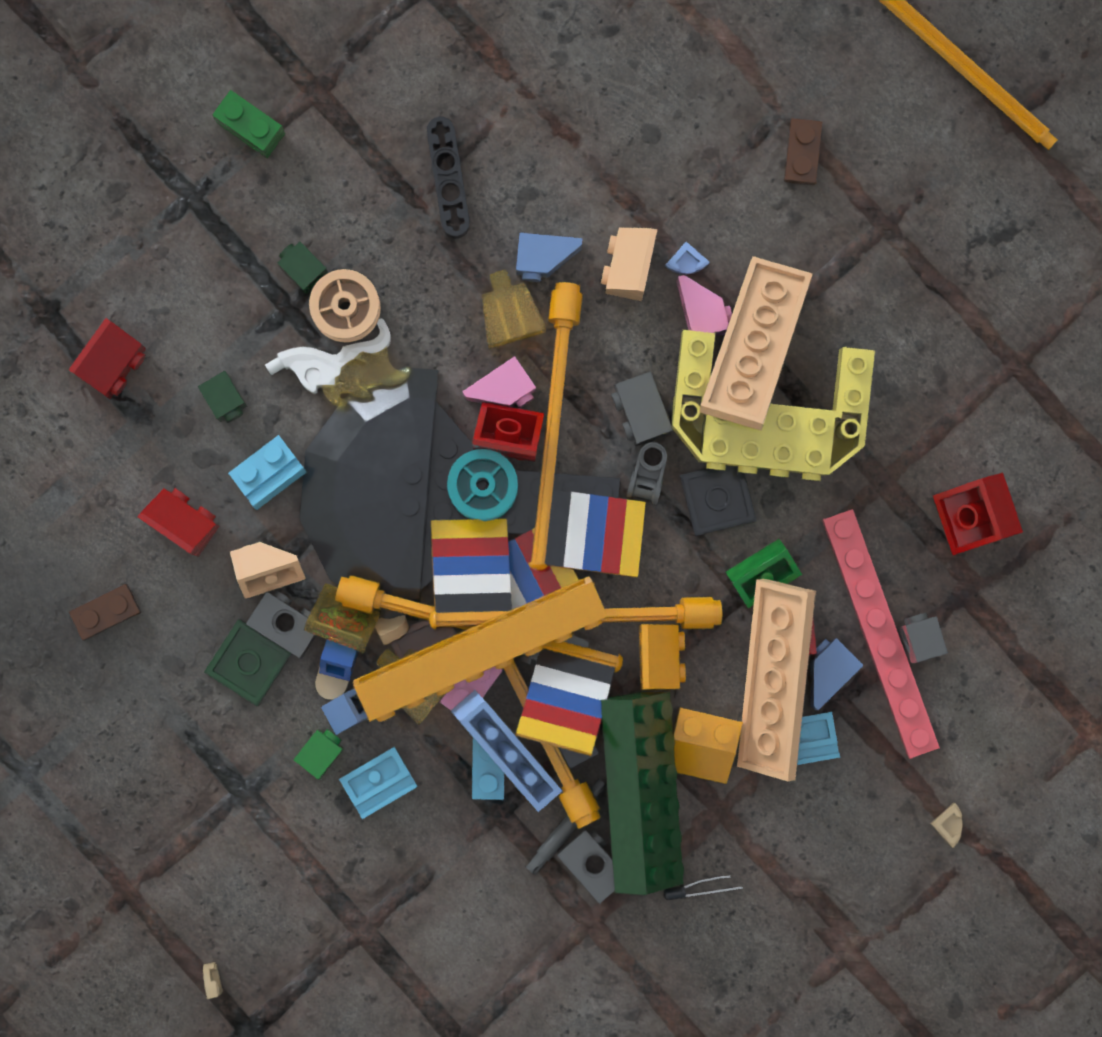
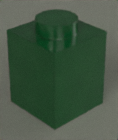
M301 241L295 246L293 244L288 245L279 255L281 258L277 262L279 267L305 294L313 289L319 279L328 274L327 268Z
M225 370L197 386L219 422L226 420L227 423H230L244 414L242 409L246 408L247 405Z

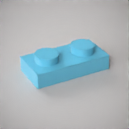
M473 737L472 799L504 800V772Z

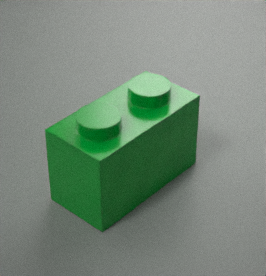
M232 90L228 92L212 114L218 125L266 158L270 156L285 135L281 124Z
M777 539L725 572L748 608L754 605L756 580L767 579L788 584L802 575L780 539Z

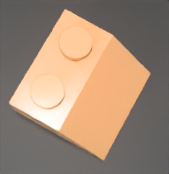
M619 228L617 236L611 235L607 254L613 255L611 267L604 265L601 284L607 285L605 294L642 301L657 229Z

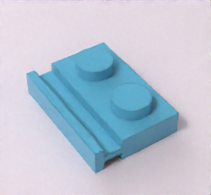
M278 435L231 470L229 475L252 506L258 510L307 471Z
M832 712L802 717L797 765L840 758Z
M395 747L339 779L362 819L418 787Z

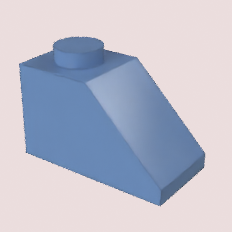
M519 233L516 275L522 276V280L529 282H540L541 278H548L581 251L582 238Z
M837 638L832 639L830 642L824 639L816 647L817 654L811 660V707L814 710H819L863 666Z
M355 688L321 707L336 735L368 719Z

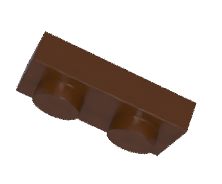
M791 118L784 182L807 185L816 184L822 121Z
M124 584L69 611L83 641L141 613L128 584Z

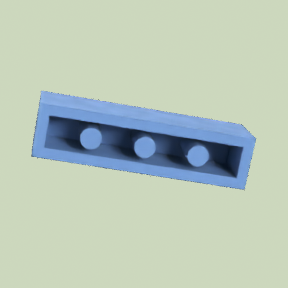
M476 690L451 710L538 812L562 792L560 787Z

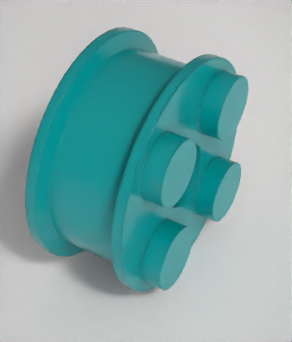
M476 449L463 454L453 464L448 475L447 488L453 505L462 515L469 519L490 521L501 517L512 507L517 497L518 479L513 465L502 454L489 449ZM481 480H486L489 486L486 490H479L477 483Z

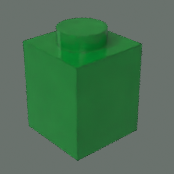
M328 728L325 732H322L320 729L316 730L293 760L319 780L343 752L344 748L339 745L342 739Z

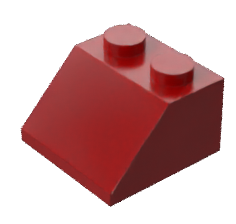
M105 318L71 365L69 371L111 399L113 394L118 396L127 384L125 378L131 369L136 370L142 364L146 357L143 353L146 347Z
M482 402L472 442L473 450L489 449L506 457L535 462L544 413Z
M1003 472L933 495L952 555L1023 533Z
M163 488L140 512L138 518L190 554L199 557L220 527L213 522L216 516L202 506L196 510L187 503L191 498L176 488L172 492Z

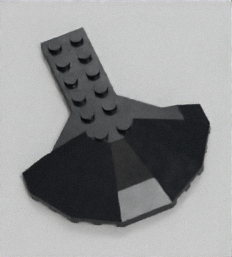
M404 367L346 396L305 451L304 469L307 472L303 475L300 522L329 579L339 585L342 576L349 578L351 575L380 583L379 590L385 591L384 594L421 603V590L433 580L430 521L470 520L462 515L453 505L448 493L447 480L450 469L456 460L463 454L473 450L472 442L437 403L439 370ZM515 470L518 479L516 500L509 511L497 518L507 519L508 534L522 535L535 528L541 472ZM554 473L553 489L619 498L620 478ZM481 480L477 483L479 490H486L489 486L486 480ZM374 608V612L384 619L405 615L407 621L419 622V617L385 608Z

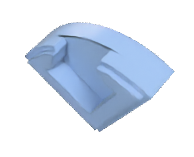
M685 242L666 263L665 267L675 273L692 274L704 269L710 262L689 243Z

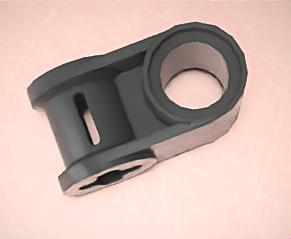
M651 442L641 448L635 470H633L626 498L631 499L633 496L651 501L652 505L657 506L667 461V453L662 445ZM648 449L658 450L661 454V462L656 466L646 464L644 461L645 451ZM637 485L651 488L652 491L639 488Z

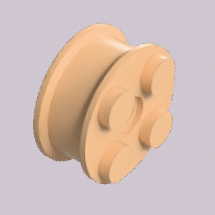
M335 270L324 275L313 287L309 299L310 313L316 326L326 337L337 342L349 343L363 339L372 332L380 317L381 304L374 285L366 276L353 270ZM343 302L350 303V307L348 309H340V305Z

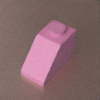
M678 276L676 282L688 330L715 333V336L726 334L732 316L730 306H724L721 297L687 276Z
M514 356L462 391L467 401L487 402L508 407L517 405L520 409L534 399L532 394L536 392V386Z

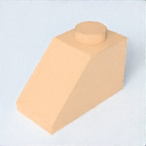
M262 542L247 545L230 552L236 579L245 599L306 579L296 555Z

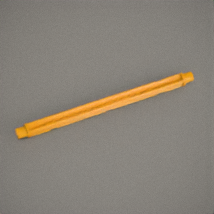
M879 0L1031 136L1037 144L1040 142L1049 150L1057 142L1058 139L1049 132L1050 129L1040 122L907 1Z

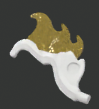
M379 319L377 322L380 330L377 338L343 346L340 353L336 355H331L312 347H297L277 353V358L265 364L271 375L283 368L292 370L296 373L303 387L313 394H316L318 392L317 389L322 387L327 400L336 406H346V401L340 398L343 393L351 394L356 398L370 399L373 398V394L366 391L369 386H398L407 380L411 371L410 367L399 371L390 364L387 348L391 342V334L383 319Z

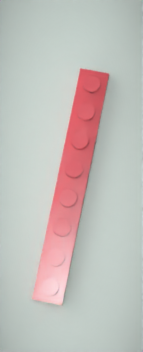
M851 509L823 519L824 528L908 759L940 748L855 513Z

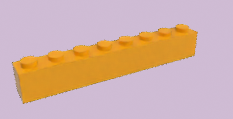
M588 576L353 680L354 688L369 721L377 719L378 722L394 716L395 710L407 706L410 709L425 702L424 697L433 693L439 696L450 692L455 688L454 684L460 681H475L484 676L483 671L494 666L496 669L507 667L514 662L513 658L525 653L526 656L534 655L543 650L542 645L553 640L555 643L563 642L573 636V631L582 627L585 630L595 628L602 624L601 619L607 617V614L593 581Z

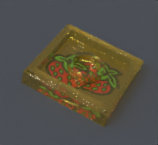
M325 583L306 621L304 631L364 653L380 619L381 609H375L370 614L344 607L341 602L335 601L338 587Z

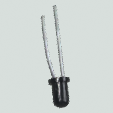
M720 876L700 880L687 886L680 884V887L667 888L664 890L663 896L666 900L685 899L689 896L736 890L743 887L686 895L685 888L697 883L730 878V876Z

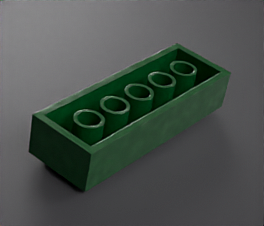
M636 692L601 700L615 893L648 895L683 884L682 835L679 826L680 805L677 798V769L674 756L675 738L672 729L673 708L670 701V692Z

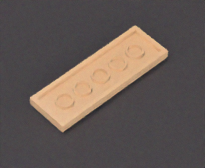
M752 256L700 406V413L762 431L813 273Z
M767 579L756 580L742 713L743 724L740 733L737 767L788 782L796 779L816 591Z

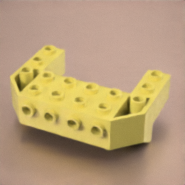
M691 330L682 331L671 427L698 462L707 463L706 469L725 471L726 465L738 466V472L757 474L758 469L770 470V476L789 477V472L802 473V479L821 481V476L830 475L865 446L875 350L842 347L839 350L833 410L770 404L761 431L699 412L711 377L715 333Z

